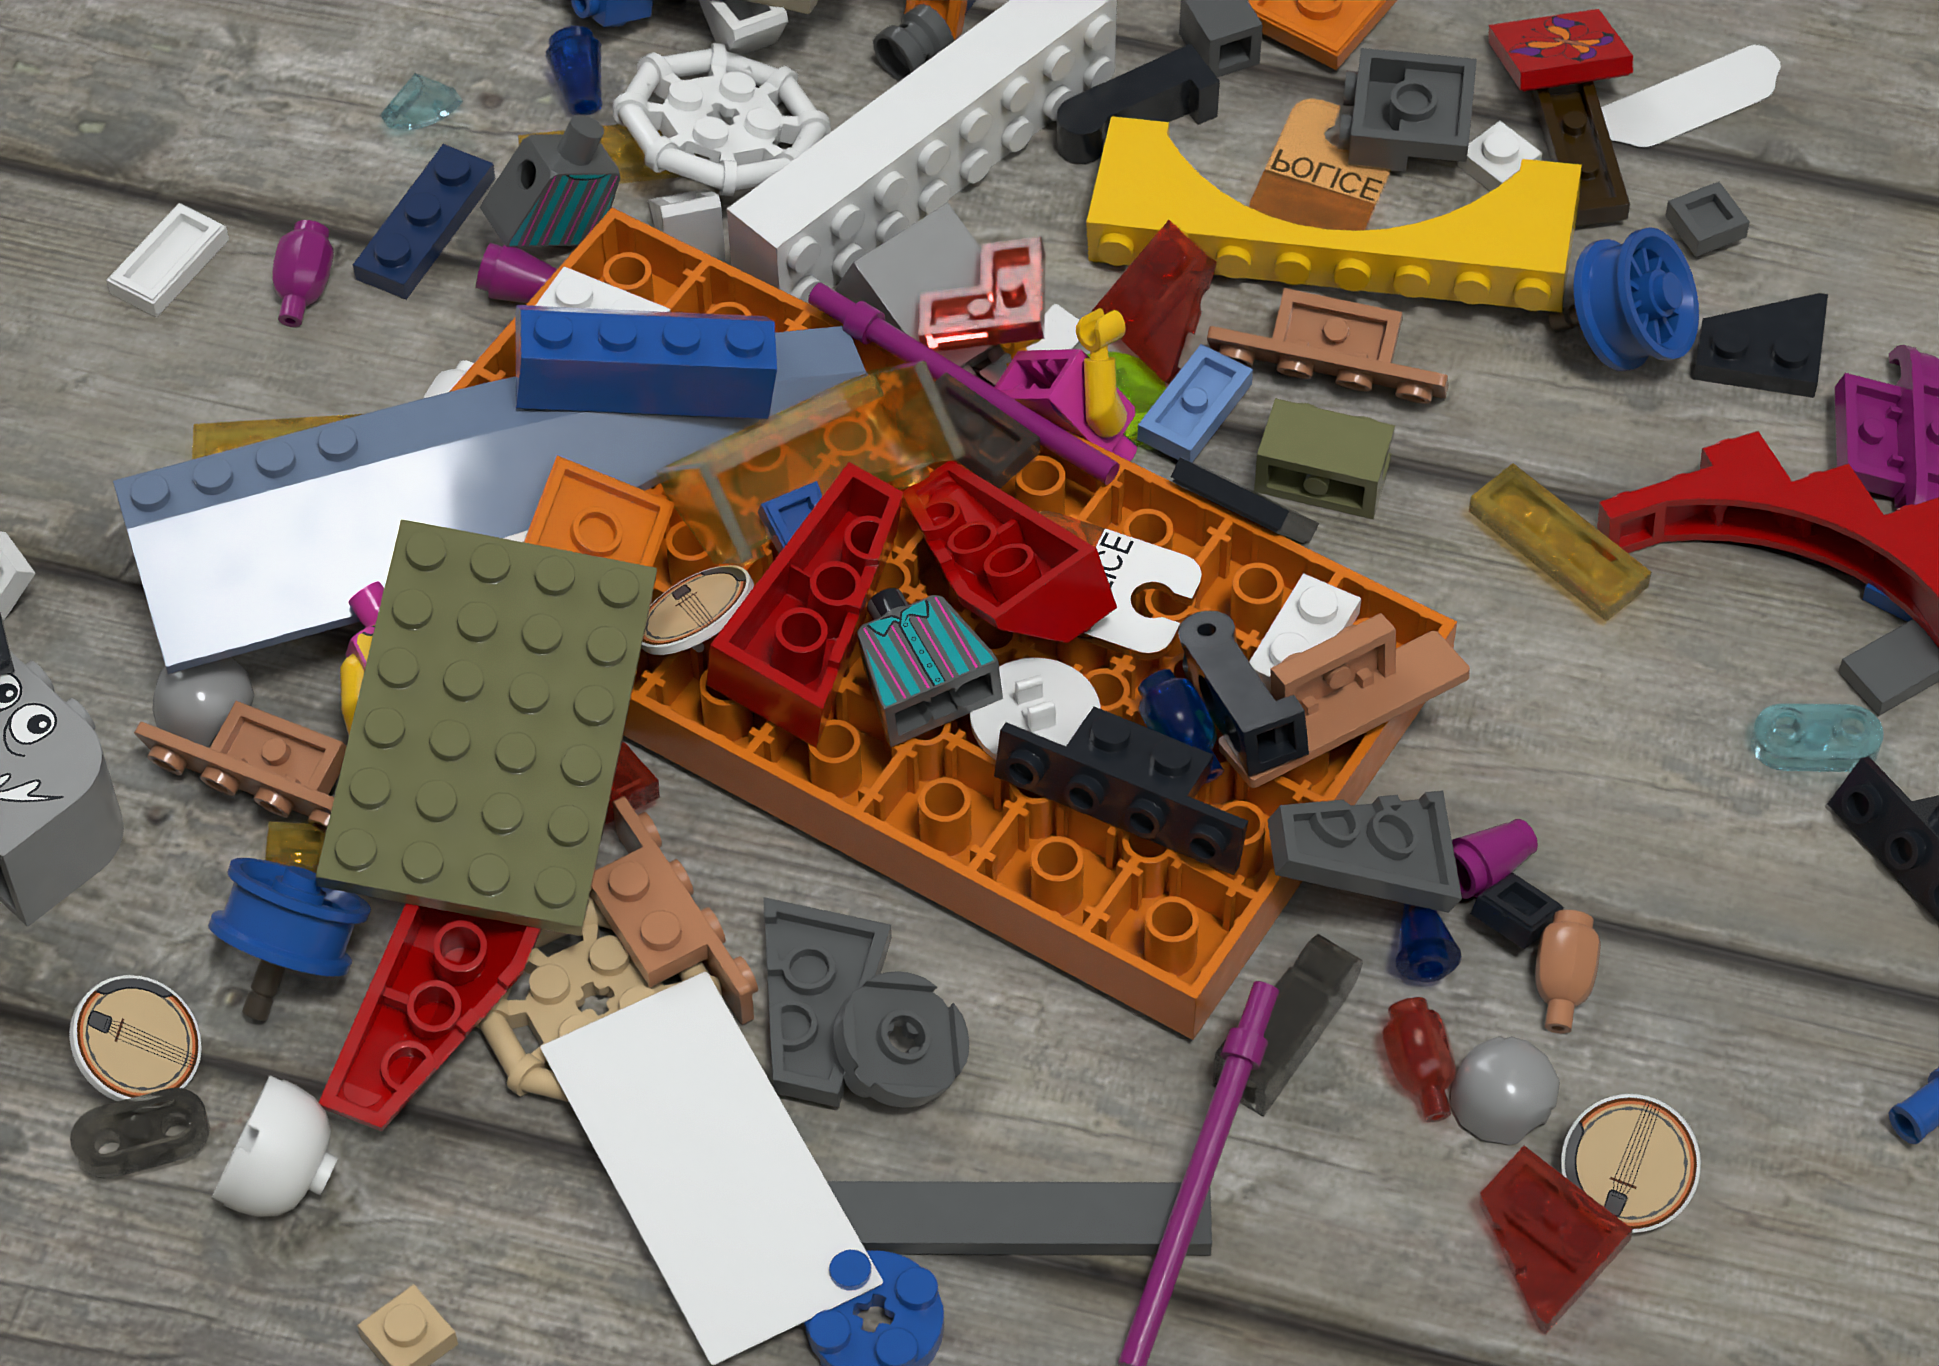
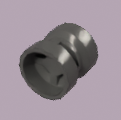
M919 4L904 14L899 26H888L877 34L873 40V49L885 71L897 81H901L954 42L949 26L941 15L930 6Z

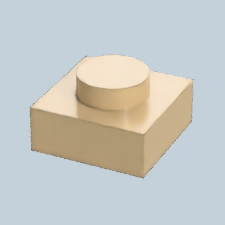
M414 1284L357 1325L361 1339L384 1366H430L458 1345L456 1332Z

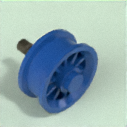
M1653 227L1632 232L1623 244L1611 239H1603L1588 244L1581 252L1575 267L1573 283L1575 303L1563 306L1562 313L1552 311L1549 313V322L1555 332L1581 327L1595 355L1606 366L1616 371L1636 369L1643 365L1649 356L1663 361L1684 356L1694 344L1699 324L1698 295L1689 264L1675 241L1662 230Z
M235 858L231 860L227 874L234 881L225 909L212 913L208 927L224 942L260 959L250 986L252 991L248 992L242 1013L251 1018L266 1021L274 1002L272 997L277 994L286 968L331 977L348 974L352 959L345 952L355 924L364 923L368 920L371 907L363 898L355 893L316 886V873L307 869L254 858Z

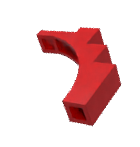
M1755 431L1733 439H1723L1714 445L1702 448L1700 470L1678 474L1669 480L1638 490L1621 492L1612 498L1599 502L1596 544L1606 560L1662 542L1688 540L1732 541L1762 545L1796 553L1823 562L1854 576L1866 584L1873 585L1912 617L1939 648V497L1916 505H1905L1892 513L1884 515L1849 463L1826 471H1816L1804 478L1792 481L1760 432Z

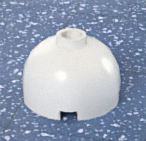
M270 1075L230 1156L212 1198L223 1202L224 1206L255 1217L279 1216L294 1209L308 1190L321 1195L338 1157L326 1152L329 1145L331 1127L326 1111L314 1096L284 1079L283 1081Z

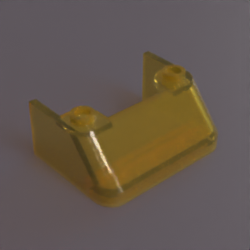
M919 361L873 369L854 376L769 416V419H762L658 469L655 473L669 501L675 504L674 508L714 564L728 563V565L743 567L764 557L766 553L762 545L772 539L768 527L764 526L757 513L762 503L815 481L818 482L823 496L848 462L853 463L886 483L892 481L894 487L901 490L930 476L927 468L928 465L934 462L956 460L965 456L966 453L926 362Z

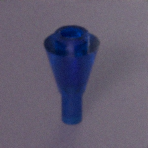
M1404 903L1395 961L1396 968L1401 975L1411 980L1425 983L1441 980L1457 968L1462 957L1461 950L1437 910Z

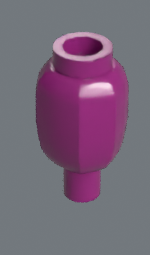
M297 221L293 231L283 235L278 242L273 262L272 280L277 295L282 299L278 320L285 326H301L306 306L313 304L322 296L329 280L334 249L328 240V228L316 221Z

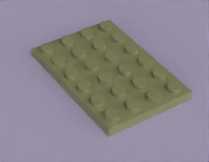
M401 519L317 868L316 886L581 936L652 601L657 568Z

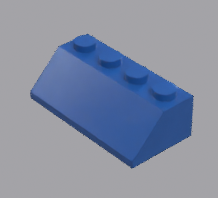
M516 305V408L769 419L777 374L775 322L765 316Z

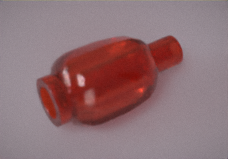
M1412 997L1400 1000L1388 1008L1390 1021L1383 1028V1040L1388 1060L1399 1084L1405 1091L1419 1097L1425 1121L1437 1122L1444 1120L1451 1115L1445 1090L1452 1083L1456 1071L1453 1047L1447 1027L1439 1013L1429 1009L1425 998Z

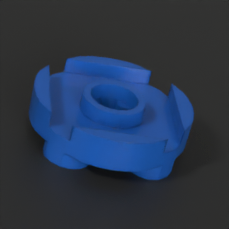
M849 1249L842 1251L834 1256L830 1262V1277L833 1283L841 1289L849 1291L860 1289L867 1284L871 1277L870 1260L859 1250ZM875 1250L866 1252L881 1276L883 1284L830 1310L821 1311L813 1316V1318L804 1322L809 1346L811 1345L812 1351L819 1357L821 1366H928L936 1356L942 1342L944 1307L938 1292L936 1277L930 1270L920 1267L917 1263L902 1255ZM870 1307H881L885 1309V1315L894 1319L891 1324L879 1323L875 1332H867L863 1330V1319L857 1315L862 1310H869Z

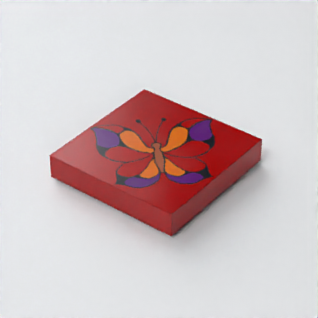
M1600 9L1489 25V44L1520 91L1617 78L1633 74V54Z

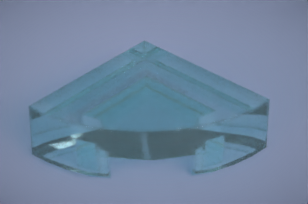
M415 73L380 116L390 129L400 131L416 130L444 119L456 110L463 101L454 88Z

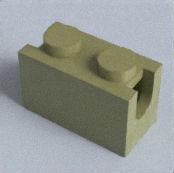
M1275 398L1257 453L1254 491L1374 520L1391 463L1392 454L1389 453L1394 437L1395 425L1378 422L1370 417H1356L1317 408L1308 403H1294Z

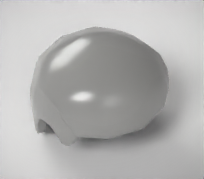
M233 657L171 674L167 673L165 666L158 676L153 697L152 711L157 728L209 747L221 729L235 701L249 706L252 705L254 691L250 675Z
M1499 1036L1475 1046L1463 1059L1452 1082L1450 1105L1460 1124L1481 1140L1507 1145L1517 1144L1530 1130L1540 1124H1546L1551 1115V1110L1557 1105L1560 1080L1548 1056L1529 1041L1513 1036L1508 1038Z

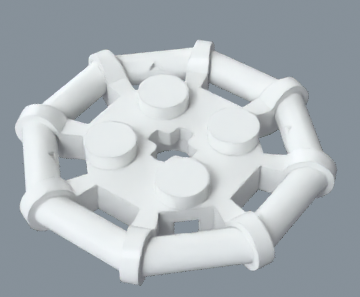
M712 43L710 49L669 56H661L657 53H650L639 60L637 65L638 72L625 93L619 95L613 102L614 119L620 125L625 126L645 154L644 162L647 167L656 173L667 170L719 189V193L722 196H733L735 190L757 187L831 132L829 117L825 113L818 111L797 83L798 75L795 71L787 66H782L778 69L729 52L725 49V44ZM708 73L707 77L689 80H681L679 78L690 75ZM652 92L663 98L665 102L658 104L647 102ZM783 102L792 116H782L776 106ZM657 130H660L663 136H660ZM779 142L793 144L791 148L786 150L777 146ZM695 153L708 157L710 159L707 160L701 157L695 156Z

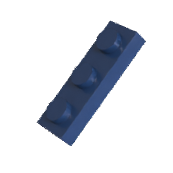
M442 144L353 263L355 280L407 300L496 179L494 164Z

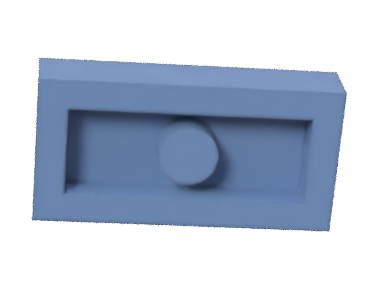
M1200 344L1138 424L1137 440L1177 460L1181 457L1193 462L1252 385L1253 369Z

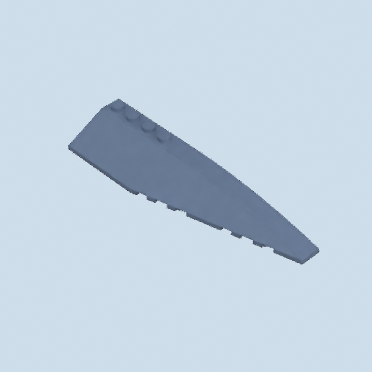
M843 326L775 333L777 374L769 419L516 408L515 376L419 399L114 480L113 484L167 673L171 674L360 622L348 601L359 590L373 582L380 581L383 587H385L401 519L499 538L527 531L557 455L646 491L665 481V472L687 461L692 466H695L715 456V447L741 434H744L749 439L768 429L769 421L772 418L790 409L795 413H800L865 380L866 370L854 341L849 334L843 331Z

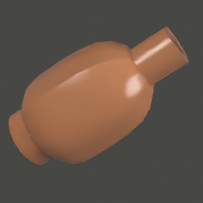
M1560 910L1555 912L1553 923H1550L1542 931L1539 940L1535 972L1536 987L1540 997L1548 1004L1545 1028L1554 1033L1565 1034L1571 1032L1574 1009L1585 1002L1591 995L1598 972L1601 950L1600 938L1593 929L1594 919L1584 912L1576 910Z

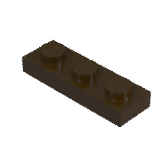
M1590 81L1533 90L1532 97L1551 162L1582 165L1575 226L1627 220L1630 201L1594 82Z

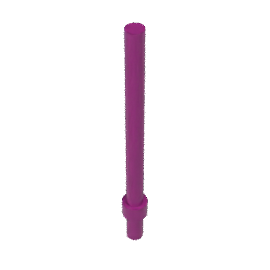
M822 282L816 284L810 292L808 303L842 323L843 331L864 345L871 342L875 343L1105 485L1110 484L1116 477L1120 468L1118 462L885 321V314L863 300L855 303Z
M1261 981L1253 983L1238 1027L1229 1029L1221 1052V1057L1226 1061L1119 1357L1118 1365L1147 1366L1251 1070H1258L1260 1068L1268 1045V1041L1263 1036L1279 994V989L1271 984Z

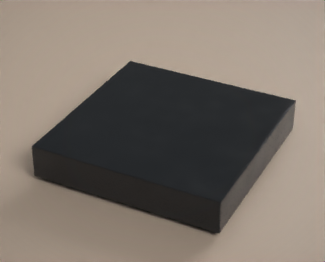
M1181 457L1171 475L1174 483L1278 534L1304 544L1306 541H1311L1319 525L1318 522Z

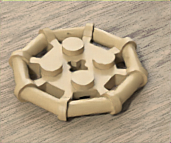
M591 896L589 897L582 941L546 957L538 948L567 934L542 929L524 970L531 975L529 979L530 989L526 999L507 1000L511 991L510 988L476 1026L483 1032L508 1076L507 1087L519 1096L530 1092L569 1102L541 1051V1046L680 983L663 985L660 982L649 987L618 937L610 935L600 938L599 926L612 928ZM701 961L679 972L678 975L682 980L681 982L702 972L708 971ZM710 975L713 983L715 984L717 990L719 991L722 997L721 984L719 979ZM593 995H603L610 998L606 1001L608 1011L602 1015L597 1016L593 1009H586L581 1012L578 1007L585 1003L584 999ZM529 1025L540 1047L531 1054H526L512 1029Z

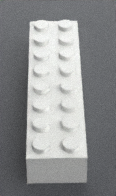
M1009 0L728 207L727 220L731 266L808 303L810 292L816 284L822 282L830 288L841 281L854 261L946 204L951 197L968 184L980 181L992 166L1009 153L1021 150L1033 135L1050 122L1057 121V110L1064 101L1112 78L1115 74L1117 0Z

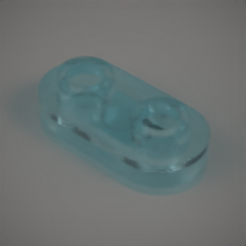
M1775 704L1765 708L1757 716L1751 736V748L1760 762L1775 770L1851 772L1862 757L1869 756L1875 762L1880 751L1884 733L1879 719L1869 710L1857 705ZM1779 728L1793 729L1795 733H1784ZM1843 729L1852 730L1857 732L1858 734H1849L1845 732Z

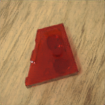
M1168 220L1091 312L1099 308L1103 309L1104 315L1113 310L1119 311L1123 316L1126 327L1125 335L1120 340L1165 383L1170 384L1181 370L1178 364L1188 333L1194 335L1196 333L1202 313L1201 299L1204 293L1209 290L1217 261L1179 225Z
M1525 1145L1480 1192L1479 1205L1538 1329L1545 1334L1552 1329L1631 1241L1632 1228Z

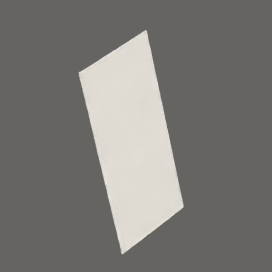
M702 972L541 1046V1051L711 1365H716L813 1318V1316L821 1311L830 1310L883 1284L881 1276L708 972ZM849 1249L863 1252L871 1263V1277L867 1284L860 1289L851 1291L836 1286L830 1277L831 1273L829 1271L830 1262L833 1257Z

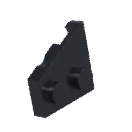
M1816 293L1703 318L1699 333L1693 380L1814 398L1819 378L1828 294Z

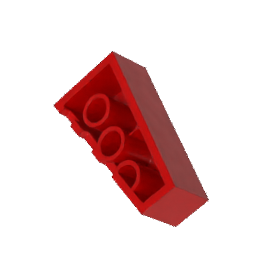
M848 462L710 644L706 685L817 748L857 642V631L864 623L868 612V602L874 596L896 537L904 492Z

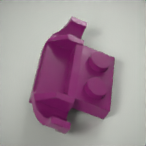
M1898 345L1889 353V363L1899 365L1901 368V378L1896 385L1844 373L1834 387L1837 467L1849 463L1867 491L1893 497L1895 508L1898 509L1905 505H1916L1939 497V358L1919 352L1915 347L1908 345Z

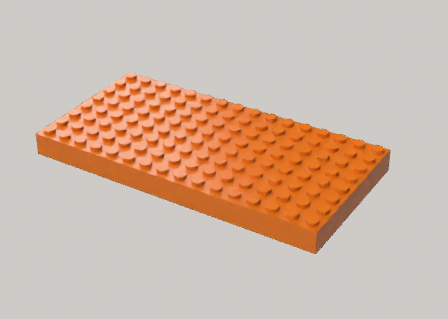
M613 207L526 304L535 306L562 268L567 267L667 307L671 312L765 316L775 322V333L843 326L842 323L811 304ZM515 318L449 392L516 376ZM853 337L852 339L866 370L865 380L800 413H795L790 409L772 418L769 421L768 429L749 439L744 434H741L715 447V456L695 466H692L687 461L665 472V481L646 490L675 503L653 567L657 568V575L651 604L682 580L701 571L718 566L734 565L744 568L755 586L779 554L757 513L762 503L815 481L818 482L823 496L848 462L853 463L903 492L951 459L1094 547L1097 546L1104 530L1108 529L1194 559L1200 566L1202 575L1192 599L1174 593L1163 583L1152 581L1143 583L1135 588L1130 599L1132 607L1138 614L1144 617H1164L1180 624L1187 617L1197 612L1218 611L1224 613L1233 620L1236 629L1237 645L1248 661L1251 660L1303 573L1361 598L1360 613L1353 625H1358L1382 613L1396 629V648L1430 631H1437L1454 648L1457 621L1067 431L1120 464L1116 477L1110 484L1105 485L875 343L871 342L864 345ZM903 498L897 534L874 595L888 588H896L902 592L909 605L932 595L942 596L995 654L999 666L1024 658H1046L1067 664L1079 671L1091 683L1099 698L1100 709L1213 754L1211 773L1194 799L1248 820L1240 866L1235 875L1201 863L1191 857L994 777L996 760L989 756L976 741L971 729L970 713L890 747L864 671L858 639L817 748L706 685L710 644L719 633L702 642L704 645L702 652H696L691 647L677 653L653 655L641 648L624 736L1194 1040L1302 883L1301 880L1275 875L1267 821L1280 805L1343 799L1348 804L1355 805L1426 702L1257 788H1251L1220 753L1219 738L1223 735L1184 674L1182 666L1184 650L1179 639V627L1166 648L1152 653L1139 652L1085 633L1065 643L997 629L961 605ZM868 612L863 625L873 621Z

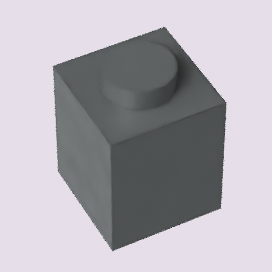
M1181 0L1179 35L1186 45L1191 44L1217 78L1260 64L1263 24L1248 0Z

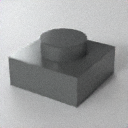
M1720 182L1669 200L1665 215L1695 257L1746 238L1750 221Z

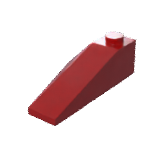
M948 460L903 491V498L961 605L997 629L1068 643L1078 635L1089 631L1095 623L1118 608L1096 547L955 461Z
M406 903L318 1103L326 1111L383 1131L521 977L542 929Z

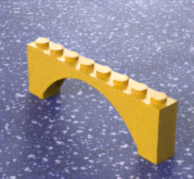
M1111 116L1086 221L1088 260L1115 266L1129 265L1165 269L1171 272L1184 271L1221 275L1229 278L1284 282L1290 285L1304 284L1340 288L1347 291H1368L1403 295L1410 298L1423 297L1460 301L1467 304H1488L1523 308L1529 311L1543 310L1562 313L1577 217L1582 165L1522 159L1520 170L1500 186L1472 203L1447 214L1419 223L1388 229L1361 231L1329 230L1298 225L1268 216L1243 205L1220 191L1200 175L1181 155L1170 139L1169 122Z

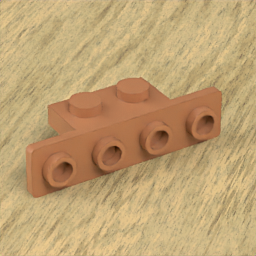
M1284 288L1272 338L1209 326L1207 335L1209 347L1248 367L1253 366L1255 359L1278 364L1276 369L1278 372L1295 378L1311 379L1313 372L1337 376L1336 383L1338 385L1353 390L1371 391L1373 384L1395 388V395L1397 397L1423 404L1431 403L1432 396L1446 398L1449 387L1446 374L1392 363L1403 319L1402 312Z
M1380 613L1358 625H1350L1342 629L1336 636L1304 652L1294 653L1285 658L1280 664L1270 668L1271 695L1275 701L1295 695L1305 710L1309 755L1248 776L1223 736L1219 738V751L1249 787L1257 788L1467 681L1470 677V667L1437 631H1430L1396 648V629Z
M235 701L210 748L141 721L137 726L134 734L150 749L147 758L162 769L176 775H182L185 768L200 773V779L205 784L229 796H235L238 789L255 795L253 800L261 807L282 817H288L292 810L308 816V823L326 834L334 797L330 796L329 793L341 772L347 747L342 741L239 701Z
M625 796L613 801L616 833L629 854L595 870L590 896L649 987L702 961L708 973L719 979L722 996L740 1024L744 1025L753 1020L752 994L758 992V985L749 965L741 956L732 959L724 947L723 943L726 942L720 922L709 907L700 910L691 897L694 891L687 872L677 859L668 862L660 850L662 841L650 816L646 812L637 815Z

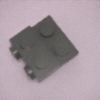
M1361 48L1358 71L1346 72L1343 105L1354 106L1353 115L1342 114L1338 149L1349 150L1348 166L1406 172L1408 156L1467 162L1477 59Z

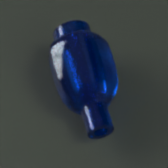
M1163 669L1148 676L1138 686V692L1143 698L1139 704V712L1146 727L1213 754L1211 773L1204 784L1217 779L1224 772V769L1212 751L1217 740L1216 727L1207 706L1193 684L1188 679L1176 678L1170 669Z

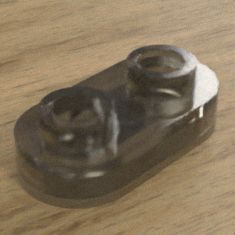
M168 1088L99 1106L87 1111L75 1122L70 1134V1144L79 1167L86 1174L95 1178L111 1179L191 1157L207 1142L210 1134V1122L204 1103L198 1095L183 1088ZM182 1125L187 1127L180 1134L174 1136L166 1135V1132L174 1126ZM106 1144H119V1147L114 1152L98 1153Z

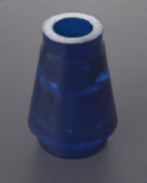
M570 26L562 28L550 36L545 58L567 103L569 112L573 115H591L602 107V45L594 37L593 32L586 27Z

